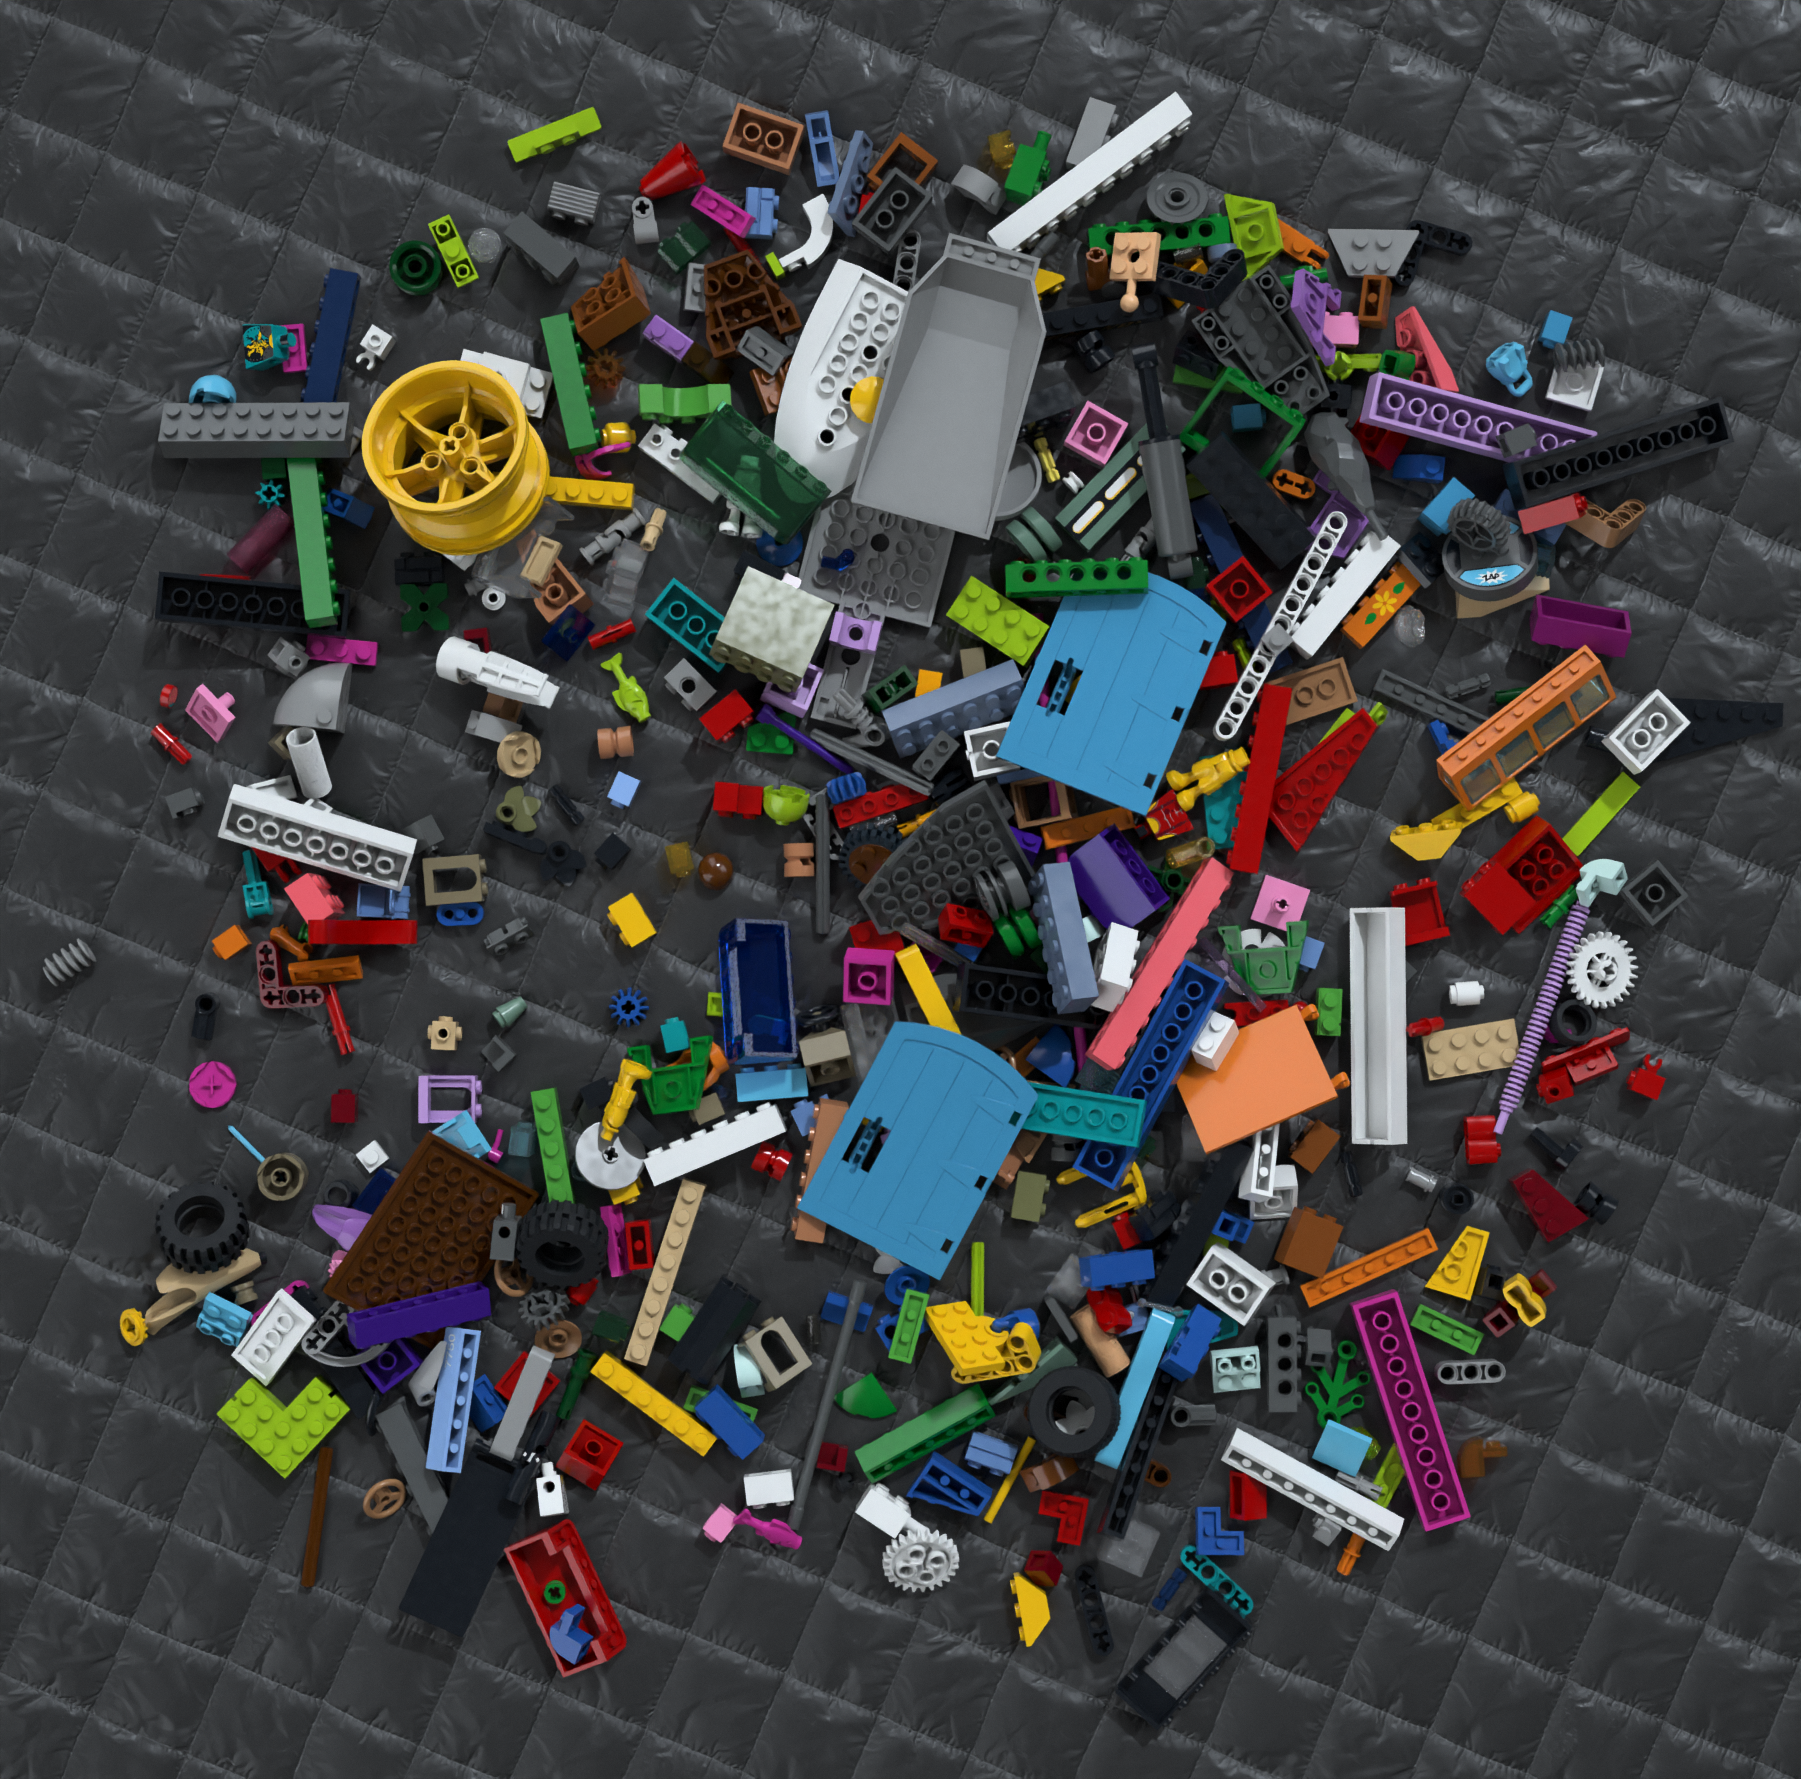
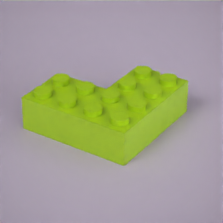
M321 1374L316 1376L288 1407L253 1376L219 1410L217 1415L281 1476L287 1478L351 1408L340 1392L336 1393L332 1398L328 1395L335 1388Z

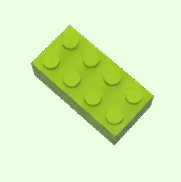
M973 576L969 578L946 616L1026 668L1046 640L1051 628Z

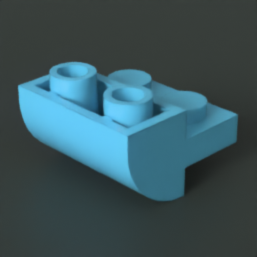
M209 1292L205 1298L203 1310L198 1316L196 1327L206 1335H213L219 1338L226 1345L238 1347L251 1324L253 1315L251 1312Z

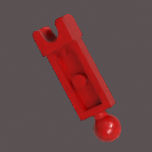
M1288 999L1223 1003L1224 1009L1234 1011L1233 1020H1235L1237 1026L1253 1024L1292 1007L1288 1006ZM1303 1001L1295 1002L1292 1005L1294 1006L1297 1004L1299 1011H1302L1306 1006H1308Z

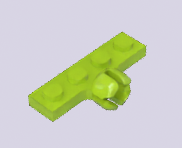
M1337 351L1335 352L1334 364L1325 366L1320 356L1315 354L1321 372H1326L1327 376L1334 381L1337 379L1345 380L1355 368H1363L1367 372L1377 371L1382 357L1381 353L1345 354L1344 352Z

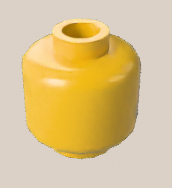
M626 422L607 423L600 432L602 448L624 442H630L632 446L636 442L635 430H631ZM631 447L612 453L629 452Z

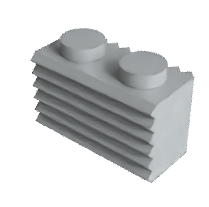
M554 182L547 209L553 218L565 220L568 217L575 219L574 223L588 226V223L594 224L601 196L597 192Z

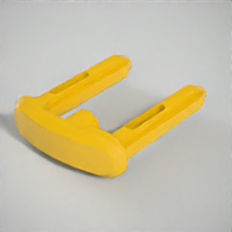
M1135 1161L1121 1185L1123 1187L1133 1183L1135 1191L1081 1214L1075 1220V1225L1078 1228H1087L1134 1208L1141 1203H1147L1145 1183ZM1072 1167L1062 1171L1057 1176L1056 1181L1060 1185H1068L1087 1175ZM1125 1201L1128 1202L1127 1205L1115 1209L1111 1212H1104L1106 1209H1109L1120 1203H1123Z

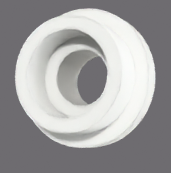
M489 587L483 592L482 602L486 608L498 610L505 604L506 596L500 588ZM492 594L498 596L496 602H490L489 597Z

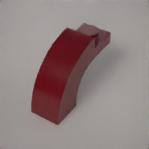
M1540 1269L1527 1279L1532 1287V1292L1539 1295L1542 1299L1557 1288L1556 1284L1543 1269ZM1503 1296V1301H1497L1482 1320L1498 1338L1514 1327L1520 1316L1517 1308L1513 1307Z

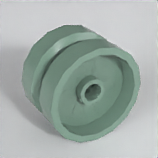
M1031 506L1021 513V519L1025 526L1021 522L1013 520L1005 527L1010 538L1033 564L1034 561L1047 559L1046 552L1042 546L1047 551L1054 553L1063 545L1051 525Z

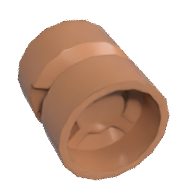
M631 726L617 727L615 732L611 728L597 730L600 759L614 758L616 753L620 757L634 756Z
M814 843L783 844L784 857L787 859V862L784 864V877L814 876V863L811 862V858L814 857Z

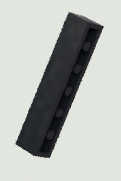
M304 1285L290 1294L294 1300L317 1319L313 1326L328 1311L325 1306H320L317 1301L319 1297L312 1287L307 1288ZM328 1319L324 1322L323 1329L325 1332L331 1333L334 1331L335 1326ZM317 1330L316 1333H318L319 1336L315 1340L309 1339V1348L317 1349V1341L320 1338H324V1340H326L327 1337L321 1335ZM342 1330L323 1350L325 1353L338 1357L357 1355L356 1350L351 1345L347 1346L343 1340L345 1335ZM319 1362L358 1420L366 1415L372 1393H375V1391L379 1392L378 1406L385 1401L383 1398L385 1394H382L379 1388L373 1384L361 1365L336 1367Z

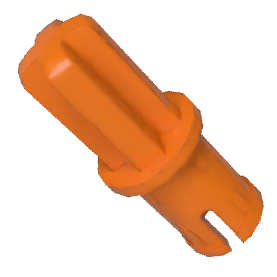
M1354 1532L1347 1547L1344 1546L1343 1548L1344 1554L1337 1567V1571L1346 1576L1350 1575L1357 1557H1361L1360 1551L1366 1540Z

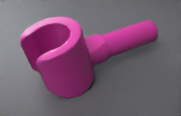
M498 1129L495 1142L491 1148L492 1150L488 1153L489 1159L496 1164L499 1163L504 1154L498 1150L504 1132L501 1129Z

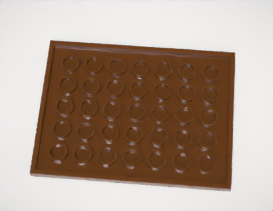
M428 1131L323 1291L336 1300L361 1311L478 1281L482 1282L496 1261L495 1259H490L493 1222L498 1214H501L502 1203L516 1204V1215L522 1216L523 1219L539 1196V1193L444 1138ZM446 1327L439 1328L435 1332L419 1333L411 1337V1339L433 1350L440 1341H443Z

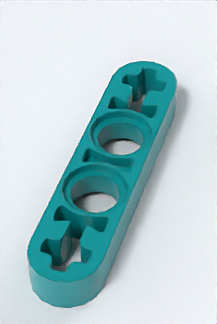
M1189 1544L1181 1549L1180 1559L1182 1563L1206 1586L1210 1583L1219 1591L1218 1588L1222 1582H1229L1232 1586L1231 1591L1228 1594L1222 1595L1230 1599L1238 1590L1237 1597L1242 1601L1247 1599L1246 1604L1248 1606L1246 1609L1241 1607L1239 1610L1245 1615L1252 1611L1253 1601L1251 1597L1206 1555H1196L1195 1553L1194 1555L1199 1561L1202 1558L1205 1559L1195 1570L1193 1567L1197 1566V1564L1191 1559L1186 1561L1187 1556L1185 1553L1186 1551H1196V1546ZM1207 1565L1212 1566L1215 1571L1214 1575L1211 1578H1204L1201 1574L1203 1567ZM1232 1598L1231 1603L1238 1607L1237 1601Z

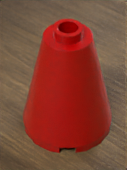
M682 141L677 143L640 180L641 186H639V190L643 197H649L653 201L706 182L703 170L698 171V161L685 143H682Z

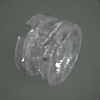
M481 228L470 236L469 250L478 262L491 264L500 258L503 252V244L495 231L489 228Z

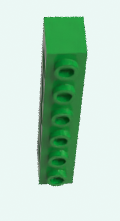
M1221 213L1210 214L1208 218H1195L1191 224L1184 222L1182 226L1180 223L1171 225L1167 221L1164 223H1152V220L1146 219L1129 225V222L1126 221L1117 222L1115 226L1106 227V224H1094L1087 231L1088 251L1092 247L1105 249L1107 259H1112L1114 245H1109L1105 238L1109 235L1115 236V233L1160 231L1164 234L1165 239L1160 242L1159 255L1185 253L1188 250L1192 252L1207 251L1206 249L1210 246L1230 243L1228 216L1222 217ZM1206 227L1211 231V235L1203 237L1199 234V229ZM1183 229L1187 232L1188 237L1179 239L1175 232Z
M1132 557L1128 561H1119L1118 558H1107L1101 562H1095V559H1083L1081 562L1063 559L1058 560V563L1037 560L1034 561V564L1013 561L1005 565L1007 598L1148 594V560H1143L1141 557ZM1122 571H1127L1131 576L1126 580H1122L1118 577V574ZM1097 572H1104L1107 577L1100 581L1095 579L1094 575ZM1055 573L1060 578L1056 582H1050L1047 580V576ZM1073 573H1081L1083 575L1080 581H1073L1070 577ZM1027 574H1032L1036 577L1031 583L1023 580Z

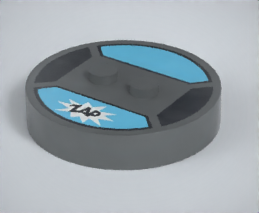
M1506 516V521L1510 523V536L1502 549L1491 554L1485 551L1480 553L1479 550H1472L1469 546L1465 547L1464 543L1458 542V538L1450 534L1444 543L1442 551L1444 573L1448 583L1462 596L1476 601H1499L1518 594L1531 583L1538 569V548L1533 533L1524 534L1521 522Z

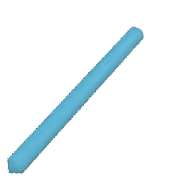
M228 1126V1130L262 1163L265 1158L233 1126ZM278 1173L281 1176L279 1180L284 1181V1177Z

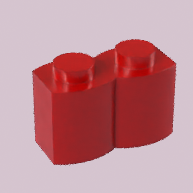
M1494 1115L1464 1116L1463 1125L1467 1164L1497 1163L1498 1157H1501L1500 1143L1496 1142L1497 1133L1493 1132L1497 1123Z
M1105 1285V1290L1091 1291L1090 1288L1086 1291L1088 1303L1096 1311L1097 1322L1103 1331L1120 1334L1132 1327L1130 1313L1122 1306V1297L1117 1288Z

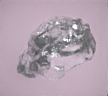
M1410 605L1400 608L1393 622L1396 638L1402 642V645L1412 648L1421 644L1425 639V617L1420 609H1415Z

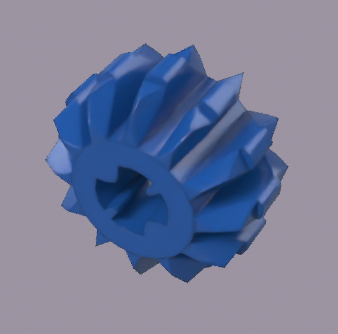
M859 772L832 779L826 784L828 796L834 804L861 797L867 792L865 780Z
M631 987L627 989V996L622 989L618 990L621 999L617 996L611 997L613 1001L617 1002V1005H609V1009H617V1012L612 1013L611 1017L621 1016L617 1021L618 1025H621L624 1019H626V1027H631V1019H633L635 1025H639L640 1021L637 1016L642 1019L647 1017L641 1013V1010H649V1006L641 1005V1003L647 1001V997L638 999L641 994L640 990H637L634 996H632ZM628 1000L632 1001L631 1005L635 1004V1010H631L630 1014L626 1013L627 1010H623V1005H626Z

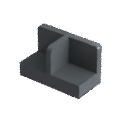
M758 326L746 330L736 348L737 351L772 376L777 375L785 359L792 357L794 351Z

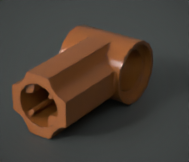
M1099 247L1090 248V251L1086 253L1087 270H1085L1088 290L1094 291L1102 289L1104 284L1112 280L1109 279L1110 269L1106 250Z

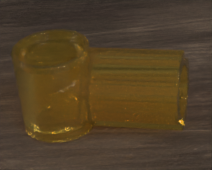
M1201 837L1166 850L1165 858L1168 865L1172 869H1176L1212 856L1215 852V844L1210 838ZM1199 844L1203 847V854L1198 849Z

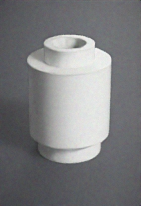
M1478 981L1457 982L1455 985H1449L1450 1003L1457 1006L1480 1004V1000L1484 999L1483 985H1479Z

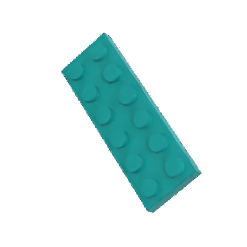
M1029 1082L1037 1092L1038 1098L1021 1129L1139 1148L1147 1106L1146 1100ZM1014 1111L1009 1123L1016 1126L1021 1113Z

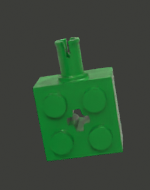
M1038 131L1033 148L1023 144L1019 145L1004 186L1007 201L1024 206L1044 191L1041 189L1043 182H1047L1051 174V168H1049L1050 161H1048L1046 152L1052 135L1049 133Z

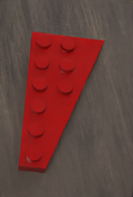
M1364 708L1360 709L1275 781L1269 817L1297 852L1305 844L1379 727Z

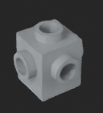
M282 636L268 653V656L277 664L275 667L286 675L290 672L296 677L306 668L310 659L304 652L306 648L295 640L291 643Z

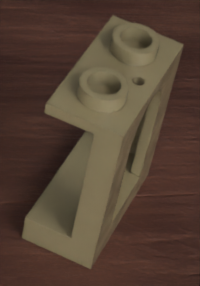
M480 854L422 859L426 906L485 902V896H488V884L483 882V873H486L487 868L486 860L482 859ZM467 867L476 873L477 881L472 889L437 893V869Z
M782 1316L775 1320L773 1317L768 1318L761 1323L762 1328L757 1332L754 1329L742 1336L744 1341L738 1344L739 1348L742 1346L746 1347L766 1378L767 1382L763 1385L768 1392L776 1390L812 1365V1362ZM766 1331L778 1333L796 1360L795 1363L778 1373L761 1345L762 1335Z

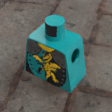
M273 324L242 325L246 369L264 371L289 359V347L296 345V337L293 333H288L285 326Z

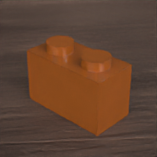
M1364 274L1358 321L1363 328L1387 329L1392 282L1387 275Z
M1316 1118L1314 1121L1309 1120L1302 1129L1304 1132L1300 1140L1295 1139L1288 1148L1290 1151L1288 1156L1312 1174L1341 1137Z

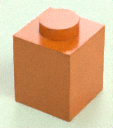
M239 925L232 926L212 940L215 945L212 948L220 959L224 958V960L232 959L252 945Z

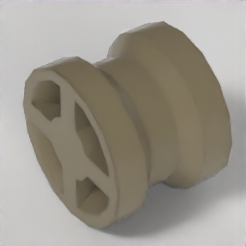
M253 1280L230 1287L231 1292L236 1297L235 1305L258 1299L257 1293L253 1290Z

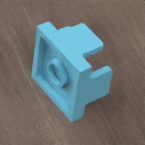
M467 1110L432 1131L477 1158L492 1150Z

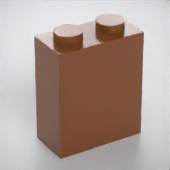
M1304 1206L1303 1210L1294 1207L1274 1260L1323 1279L1344 1226L1337 1224V1218L1330 1215L1317 1216V1210Z

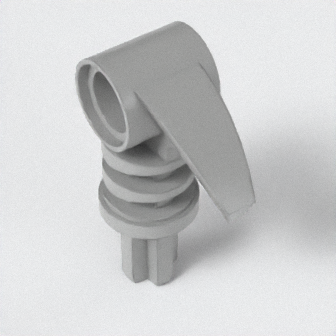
M842 688L836 690L833 694V699L845 710L843 716L846 719H851V722L857 724V728L861 731L860 734L842 738V741L857 748L881 745L885 740L887 729L885 720L874 716L872 712H868L869 709L863 707L864 703L861 699L854 700Z

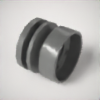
M1012 860L997 866V878H994L989 870L985 871L987 882L984 881L981 874L974 876L979 901L993 922L999 920L997 908H999L1004 917L1008 916L1006 904L1010 903L1016 912L1031 906L1024 882Z

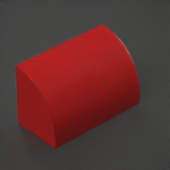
M1230 1470V1518L1243 1521L1267 1518L1266 1484L1240 1470Z

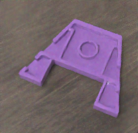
M1303 268L1295 271L1293 295L1290 303L1291 309L1324 365L1329 366L1334 364L1336 347L1323 333L1326 305L1331 311L1340 309L1342 292L1339 289L1332 290L1331 285L1327 282L1322 284L1319 282V277Z
M1319 470L1312 481L1316 486L1329 493L1331 497L1310 528L1317 535L1329 514L1337 511L1342 512L1347 518V526L1331 557L1344 560L1369 524V520L1340 491H1329L1327 485L1330 479ZM1335 518L1330 519L1331 527L1340 529V521ZM1326 539L1319 540V546L1324 550H1328L1330 547L1329 542ZM1311 544L1307 546L1304 550L1308 551Z

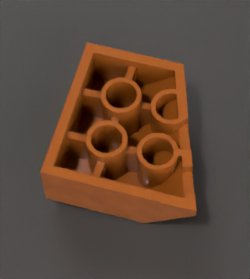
M625 257L619 261L620 266L613 273L608 271L603 276L604 280L597 288L591 287L571 306L577 332L593 351L605 346L610 340L619 334L625 333L630 327L638 322H642L651 314L644 288Z

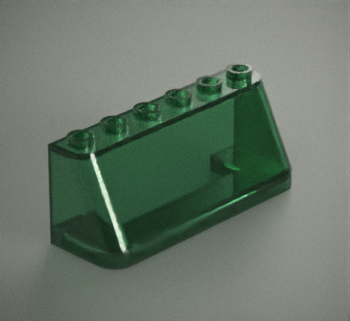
M724 401L716 407L679 454L680 459L686 466L782 544H789L832 492L824 482L815 478L806 467L797 463L788 452L779 448L772 442L769 436L761 433L754 427L751 421L743 418L736 412L733 406Z

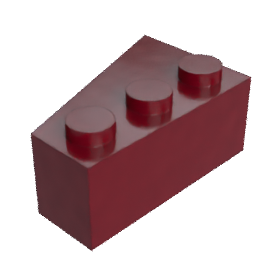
M1527 1168L1508 1179L1540 1236L1548 1243L1589 1219L1531 1168Z

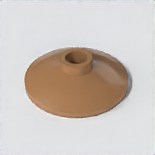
M557 1320L559 1324L557 1326L554 1323L550 1324L549 1330L545 1326L542 1327L541 1331L537 1330L535 1334L536 1347L554 1353V1358H565L574 1354L582 1343L580 1329L572 1322L566 1320Z

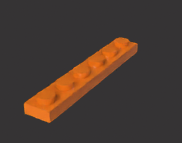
M1425 1228L1327 1272L1323 1279L1316 1277L1299 1286L1308 1306L1312 1307L1438 1250L1429 1228Z

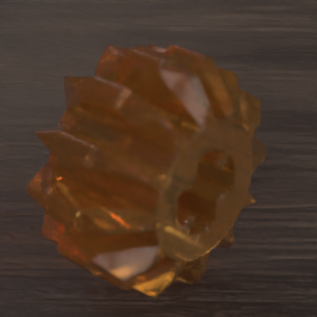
M604 348L603 356L596 350L594 352L596 359L593 357L588 358L587 361L592 365H587L586 371L592 373L587 378L588 380L596 378L594 386L597 387L601 381L603 382V389H607L608 382H610L611 386L615 387L617 385L615 379L622 381L623 376L618 372H625L626 368L618 366L623 362V358L615 360L616 351H613L611 356H609L608 349ZM601 364L611 367L608 374L606 371H600Z

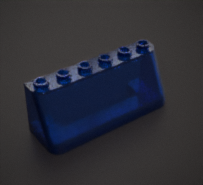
M735 918L720 929L718 944L725 1054L729 1065L792 1061L797 1058L799 1045L796 1042L795 1033L797 1031V1021L794 1018L796 1000L792 989L794 984V976L791 973L793 956L789 946L791 931L788 928V920Z

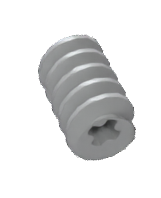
M79 938L76 939L78 947L70 943L68 944L69 952L63 948L60 949L61 957L55 953L52 954L53 962L48 958L44 959L46 964L43 967L44 973L54 986L59 985V980L65 982L67 975L70 977L75 976V970L78 972L83 971V965L86 967L91 966V960L97 962L91 949Z

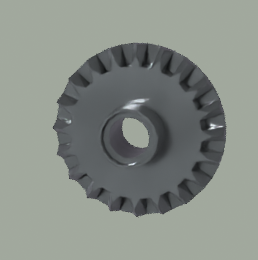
M1181 172L1160 176L1150 185L1147 192V205L1150 212H1153L1155 218H1160L1163 223L1167 221L1171 225L1180 223L1182 226L1184 222L1191 224L1193 219H1199L1200 214L1204 213L1208 203V194L1203 183L1196 177Z

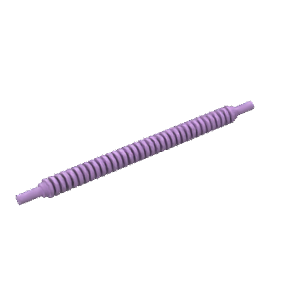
M1576 901L1575 905L1571 907L1574 911L1570 910L1569 914L1571 916L1567 918L1570 922H1566L1565 926L1568 928L1563 929V932L1567 934H1561L1563 939H1560L1558 942L1561 945H1557V949L1560 951H1555L1554 954L1556 956H1553L1552 959L1555 962L1550 964L1553 968L1548 969V972L1552 974L1547 973L1546 978L1548 979L1544 980V983L1547 985H1542V989L1545 991H1540L1539 993L1543 997L1538 996L1537 1000L1540 1002L1535 1004L1538 1008H1534L1533 1012L1537 1014L1532 1013L1531 1018L1535 1020H1529V1023L1533 1026L1528 1025L1527 1029L1530 1031H1525V1035L1529 1037L1524 1036L1522 1039L1526 1042H1521L1520 1046L1523 1048L1518 1050L1522 1055H1516V1058L1520 1060L1515 1059L1514 1063L1518 1066L1513 1065L1512 1069L1515 1072L1510 1071V1075L1513 1077H1508V1081L1511 1083L1506 1082L1505 1085L1509 1089L1504 1088L1503 1090L1507 1095L1502 1094L1501 1096L1505 1101H1499L1501 1112L1493 1131L1497 1134H1503L1510 1113L1512 1114L1514 1109L1516 1110L1518 1107L1514 1104H1519L1520 1100L1516 1099V1097L1521 1098L1522 1096L1518 1091L1523 1092L1524 1089L1520 1086L1525 1087L1526 1085L1522 1080H1528V1077L1524 1074H1530V1071L1527 1069H1532V1065L1529 1063L1534 1064L1535 1061L1531 1057L1536 1058L1537 1054L1534 1052L1539 1050L1535 1046L1541 1045V1042L1537 1040L1542 1041L1543 1037L1541 1035L1545 1034L1542 1028L1547 1029V1025L1544 1023H1549L1550 1021L1546 1017L1551 1018L1552 1015L1548 1011L1553 1012L1554 1008L1551 1006L1556 1004L1552 1000L1558 999V996L1554 994H1560L1558 989H1561L1563 985L1559 983H1564V979L1561 977L1565 978L1567 975L1563 971L1566 972L1569 969L1566 967L1568 966L1567 961L1572 960L1569 954L1570 952L1575 953V950H1573L1574 943H1579V939L1576 937H1581L1580 932H1583L1584 929L1581 926L1586 924L1583 920H1587L1588 916L1586 915L1590 913L1589 907L1580 905L1579 901Z

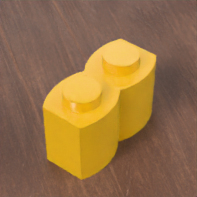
M1517 1273L1504 1282L1503 1294L1506 1300L1513 1307L1517 1308L1521 1320L1526 1325L1533 1327L1545 1318L1547 1309L1544 1301L1539 1295L1532 1292L1529 1281L1523 1275Z

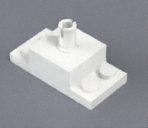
M463 349L460 361L480 364L500 374L514 388L523 404L526 415L538 419L543 418L553 382V374L551 372L532 368L528 363L487 352L481 354Z

